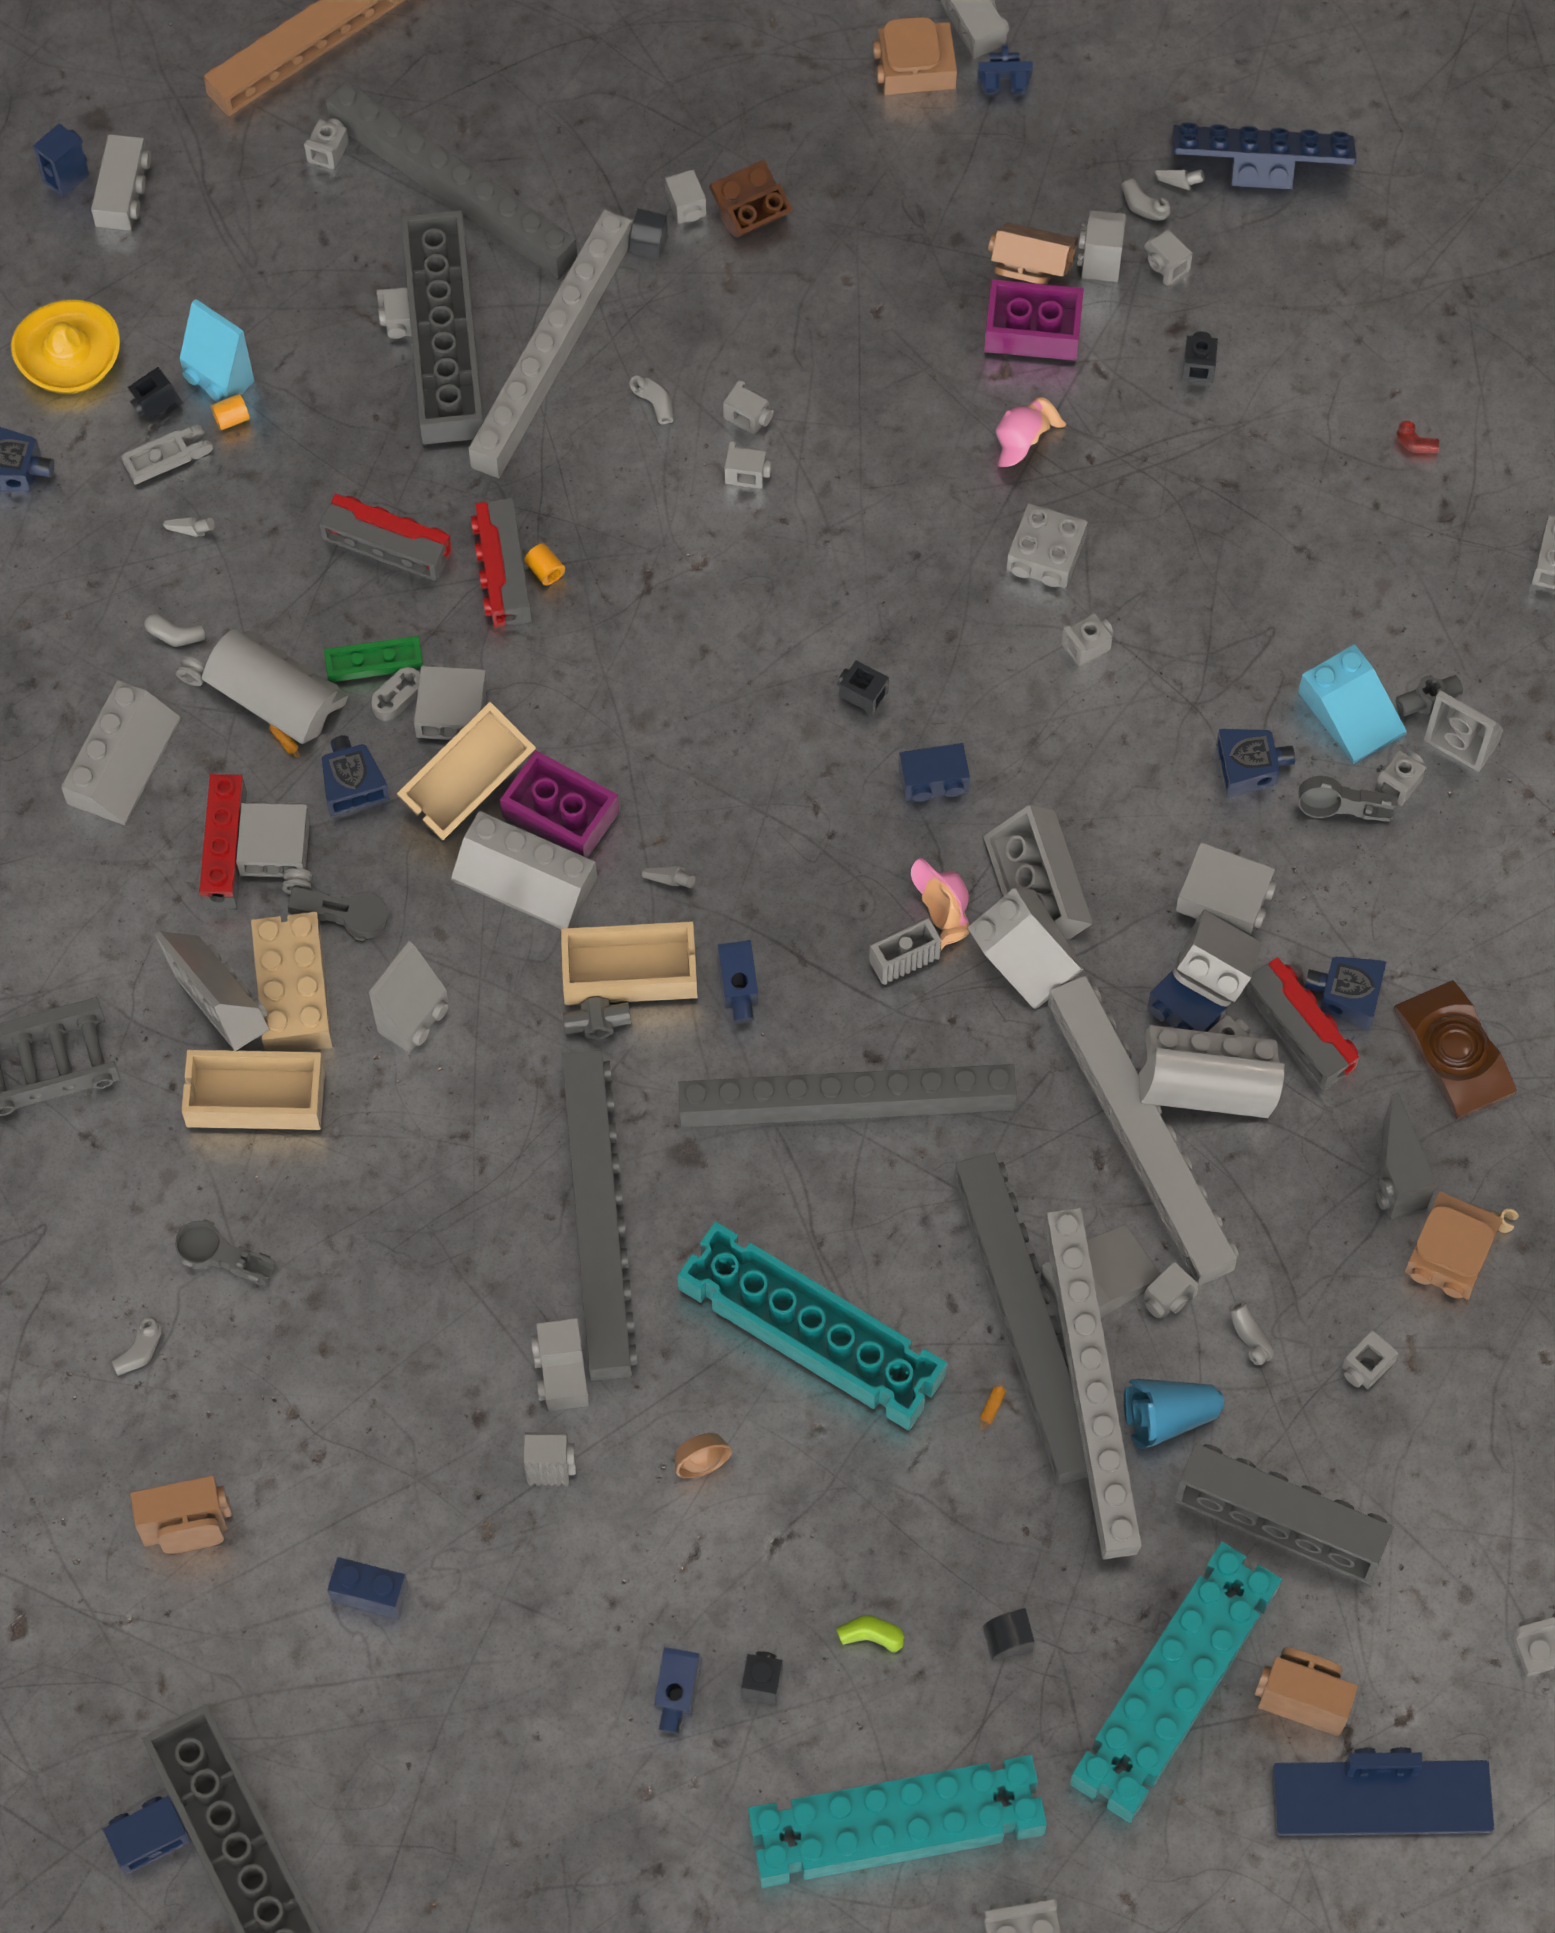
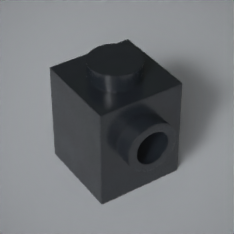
M757 1651L756 1655L747 1653L741 1685V1699L776 1705L783 1672V1660L777 1659L775 1654L765 1651Z

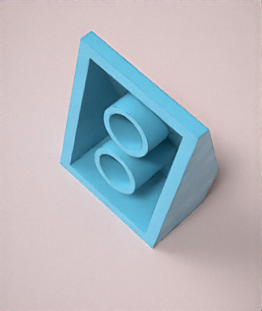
M195 299L191 304L179 358L183 371L182 375L191 385H199L205 389L207 394L217 402L239 393L242 395L254 383L244 331Z
M1355 644L1302 674L1298 690L1299 695L1353 765L1406 735L1407 730L1374 668Z

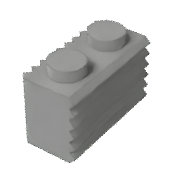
M926 917L869 944L868 959L881 983L887 985V982H893L894 978L899 979V976L904 977L905 973L910 974L911 970L916 971L917 967L922 968L923 965H928V962L933 963L934 959L939 960L942 939L930 919Z
M525 1432L524 1467L527 1483L530 1486L534 1483L537 1486L541 1483L546 1486L549 1483L551 1486L556 1484L558 1487L561 1484L565 1487L569 1484V1476L576 1475L575 1444L568 1443L567 1433Z

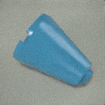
M1138 1378L1130 1380L1129 1383L1132 1386L1125 1387L1124 1390L1125 1420L1127 1425H1134L1136 1434L1131 1435V1438L1139 1448L1143 1449L1150 1448L1218 1419L1220 1412L1224 1409L1223 1395L1212 1384Z

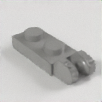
M195 425L179 432L176 430L123 453L121 459L134 485L185 464L192 459L202 458L204 455L212 452L213 445L210 440L194 443L205 435L202 425Z

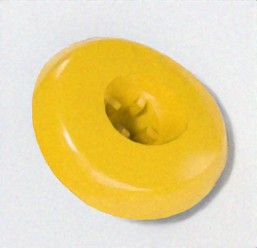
M62 300L44 305L26 316L13 334L11 351L17 367L33 384L54 393L75 394L93 388L108 375L118 356L120 337L115 320L101 306L84 300Z

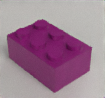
M992 280L984 352L1076 361L1084 288Z
M537 750L533 752L500 799L503 818L542 839L586 858L590 856L619 814L618 794Z

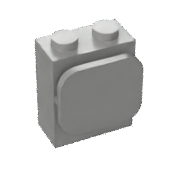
M1201 842L1179 894L1176 912L1193 917L1197 921L1205 909L1251 936L1254 927L1260 929L1267 912V910L1262 909L1265 899L1271 901L1278 883L1273 881L1275 868Z
M1204 909L1187 935L1183 951L1180 952L1176 959L1173 975L1180 983L1221 1006H1229L1232 1001L1235 1002L1251 979L1261 942Z

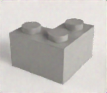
M1089 211L1088 222H1082L1077 266H1083V279L1118 282L1126 214Z
M578 1318L537 1323L538 1335L531 1336L535 1368H542L543 1379L537 1380L539 1401L546 1400L548 1411L589 1406Z

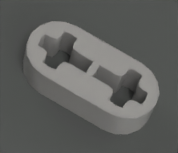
M411 667L400 669L374 693L371 704L376 718L382 721L393 720L417 699L420 679L418 670ZM404 680L407 682L414 680V686L406 685L403 688L402 682ZM391 701L392 707L384 706L381 709L380 702L389 703Z

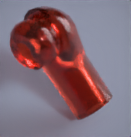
M1403 421L1399 424V430L1396 432L1397 439L1409 452L1438 454L1439 439L1420 438L1415 432V424L1411 421Z

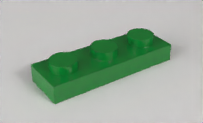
M419 636L324 649L327 678L331 682L395 674L400 669L406 667L421 670V666H423Z

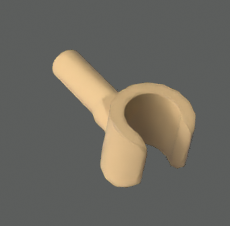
M1483 1209L1503 1218L1498 1231L1507 1233L1515 1228V1226L1504 1221V1217L1509 1220H1516L1519 1217V1214L1514 1209H1505L1501 1213Z

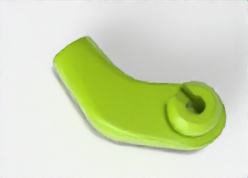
M862 1615L836 1628L843 1645L856 1641L870 1640L885 1646L892 1652L899 1651L904 1645V1633L899 1626L872 1615Z

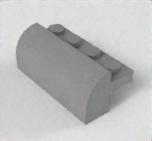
M235 628L228 631L216 644L207 660L201 677L202 680L301 744L318 737L327 715L345 706L349 696L340 690L335 683L324 680L315 674L310 667L299 664L290 658L285 651L274 648L265 642L260 635L249 631L241 633Z
M1150 1025L1146 1030L1147 1062L1139 1073L1141 1103L1268 1118L1276 1108L1284 1082V1063H1279L1277 1040Z

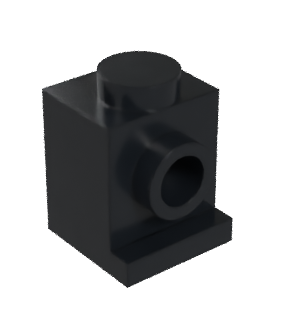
M1204 331L1196 332L1193 336L1187 335L1182 380L1213 383L1218 338H1212L1209 333Z
M156 367L127 387L134 397L129 402L140 417L146 414L151 420L174 403L178 406L183 404L171 382L159 367Z
M855 660L851 668H845L838 679L839 697L866 710L867 714L873 717L889 692V677Z

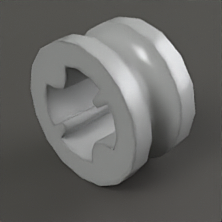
M191 657L182 658L180 663L182 667L176 670L177 677L189 685L201 686L203 683L201 677L206 665Z
M291 868L283 872V879L285 881L282 884V889L284 892L291 894L293 887L312 890L309 882L312 881L313 875L310 871L301 868Z

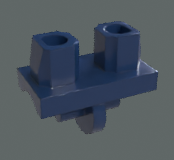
M1001 44V53H990V62L978 63L977 79H981L983 93H999V79H1011L1012 93H1027L1029 79H1031L1033 72V61H1020L1019 52L1008 53V44Z

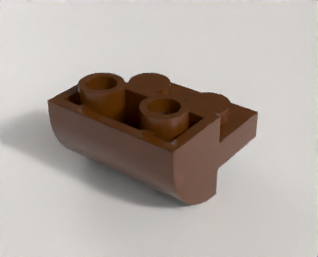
M764 159L709 185L722 212L720 218L728 231L736 238L793 212L781 184H776Z

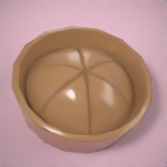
M705 1433L695 1436L684 1442L675 1451V1472L679 1477L686 1479L708 1474L727 1462L731 1457L732 1449L719 1434Z

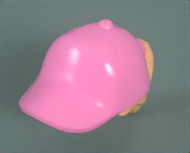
M1038 397L1028 407L1019 406L1006 411L996 428V434L1002 446L997 464L999 467H1008L1019 463L1027 454L1030 445L1035 444L1038 441L1039 435L1048 431L1050 425L1056 428L1066 426L1067 423L1062 420L1058 411L1049 400Z
M923 858L917 859L911 869V878L916 888L922 894V902L928 907L933 924L942 930L940 934L942 950L946 945L964 939L970 932L967 928L970 926V923L965 913L969 904L968 889L956 871L938 872Z

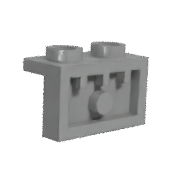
M1555 1612L1552 1614L1553 1617L1540 1621L1539 1617H1532L1519 1623L1520 1627L1516 1628L1512 1636L1526 1677L1555 1669Z
M1035 1896L1026 1899V1904L1011 1906V1902L993 1904L990 1906L989 1911L984 1912L985 1932L1061 1933L1056 1911V1899L1047 1900V1896Z

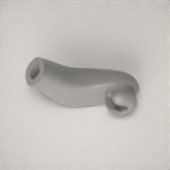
M1134 179L1127 180L1122 184L1127 205L1133 213L1156 221L1164 220L1169 216L1170 204L1166 199L1160 198V200L1145 195Z
M633 376L630 379L629 387L635 395L653 404L658 422L660 424L673 422V407L670 393L663 386L646 376Z
M152 613L145 619L146 630L173 647H181L205 640L202 624L180 627L158 613Z
M1244 1301L1233 1303L1229 1311L1238 1336L1251 1348L1248 1353L1250 1360L1256 1365H1262L1265 1361H1271L1274 1356L1272 1345L1254 1319L1248 1306Z
M143 1318L139 1323L132 1346L111 1360L117 1376L141 1368L151 1360L162 1333L161 1324L155 1318Z

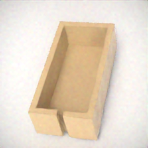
M489 702L397 793V796L417 816L423 812L426 816L422 821L443 841L536 747Z
M317 912L287 915L288 921L282 922L281 916L252 919L251 927L258 999L268 1014L263 1017L269 1029L262 1034L265 1051L301 1052L333 1048L321 927Z
M693 921L561 929L565 1005H581L580 1003L594 997L608 999L609 1003L697 998Z
M187 1050L184 1077L186 1084H184L181 1111L186 1127L321 1130L325 1065L321 1052Z

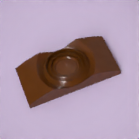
M1454 980L1394 1006L1396 1014L1456 1119H1460L1516 1094L1517 1089L1501 1052L1488 1038L1480 1023L1474 1005Z

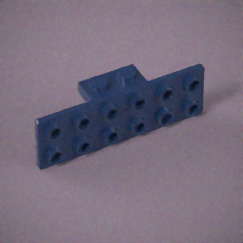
M1190 122L1173 126L1174 154L1234 157L1232 186L1292 189L1295 161L1356 164L1357 159L1354 136L1342 131H1335L1331 134H1321L1310 129L1302 130L1301 132H1289L1284 128H1273L1269 131L1258 130V128L1253 126H1243L1240 129L1228 128L1222 124L1200 127Z
M1408 1747L1392 1748L1390 1753H1376L1374 1748H1358L1354 1750V1753H1349L1345 1762L1275 1763L1273 1766L1276 1826L1279 1836L1492 1833L1494 1830L1490 1770L1487 1760L1422 1761V1752H1412V1749Z

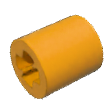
M240 393L210 405L220 431L250 419L247 407Z
M544 543L533 547L524 558L526 565L545 586L555 583L565 572L566 567Z

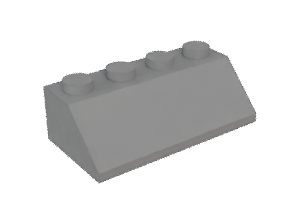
M117 680L61 786L66 803L126 826L181 720L180 716L147 690Z
M1029 804L983 836L1003 897L1014 887L1034 890L1065 940L1071 939L1093 924L1055 810Z
M479 811L463 838L451 881L552 926L563 929L572 926L597 881V870L595 861Z
M163 931L155 934L176 980L234 1051L269 1030L263 1018L268 1015L263 1004L258 998L251 999L252 994L243 980L236 981L237 976L228 962L221 963L222 958L213 944L207 946L197 935Z

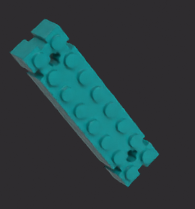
M715 1221L700 1242L701 1257L699 1258L692 1253L678 1273V1289L702 1303L705 1297L711 1299L713 1311L872 1409H875L878 1403L886 1407V1417L910 1431L924 1410L925 1395L923 1394L932 1398L946 1377L947 1362L925 1348L918 1355L912 1351V1341L751 1242H749L746 1248L741 1247L738 1244V1235ZM900 1377L905 1378V1381L900 1380L899 1382H896L893 1380H898Z
M1224 1542L1220 1543L1206 1566L1204 1577L1208 1580L1199 1576L1096 1736L1092 1748L1097 1752L1096 1755L1087 1750L1072 1774L1071 1786L1093 1800L1100 1793L1109 1799L1106 1808L1130 1824L1146 1801L1149 1789L1145 1788L1144 1785L1147 1784L1154 1788L1255 1629L1261 1614L1256 1609L1263 1614L1265 1613L1283 1580L1259 1564L1254 1571L1243 1565L1246 1556ZM1231 1591L1238 1594L1234 1595L1232 1599L1226 1596L1227 1592ZM1120 1764L1127 1767L1126 1771L1123 1770L1120 1774L1114 1771L1115 1766L1118 1767Z
M1032 1755L1003 1760L1002 1769L991 1771L990 1763H984L791 1799V1809L778 1811L776 1802L748 1807V1819L753 1846L763 1845V1849L756 1850V1862L761 1888L790 1883V1874L801 1871L803 1872L804 1880L999 1844L1003 1842L1004 1833L1015 1832L1016 1840L1045 1835L1047 1823L1041 1797L1032 1798L1031 1794L1036 1793L1038 1784ZM998 1796H1004L1006 1800H1009L1007 1807H1002V1803L997 1801ZM792 1835L793 1839H796L795 1846L788 1847L785 1836Z

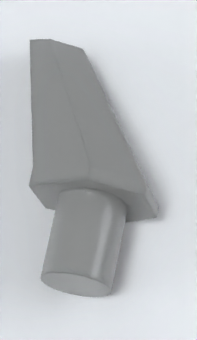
M1186 169L1155 170L1159 181L1186 190H1191L1192 184L1204 181L1201 169L1187 173Z
M190 517L164 520L163 526L167 530L202 537L205 536L206 531L215 528V522L210 517L205 519Z
M679 866L646 868L642 871L643 878L671 886L683 885L691 888L695 884V876L686 873V868Z

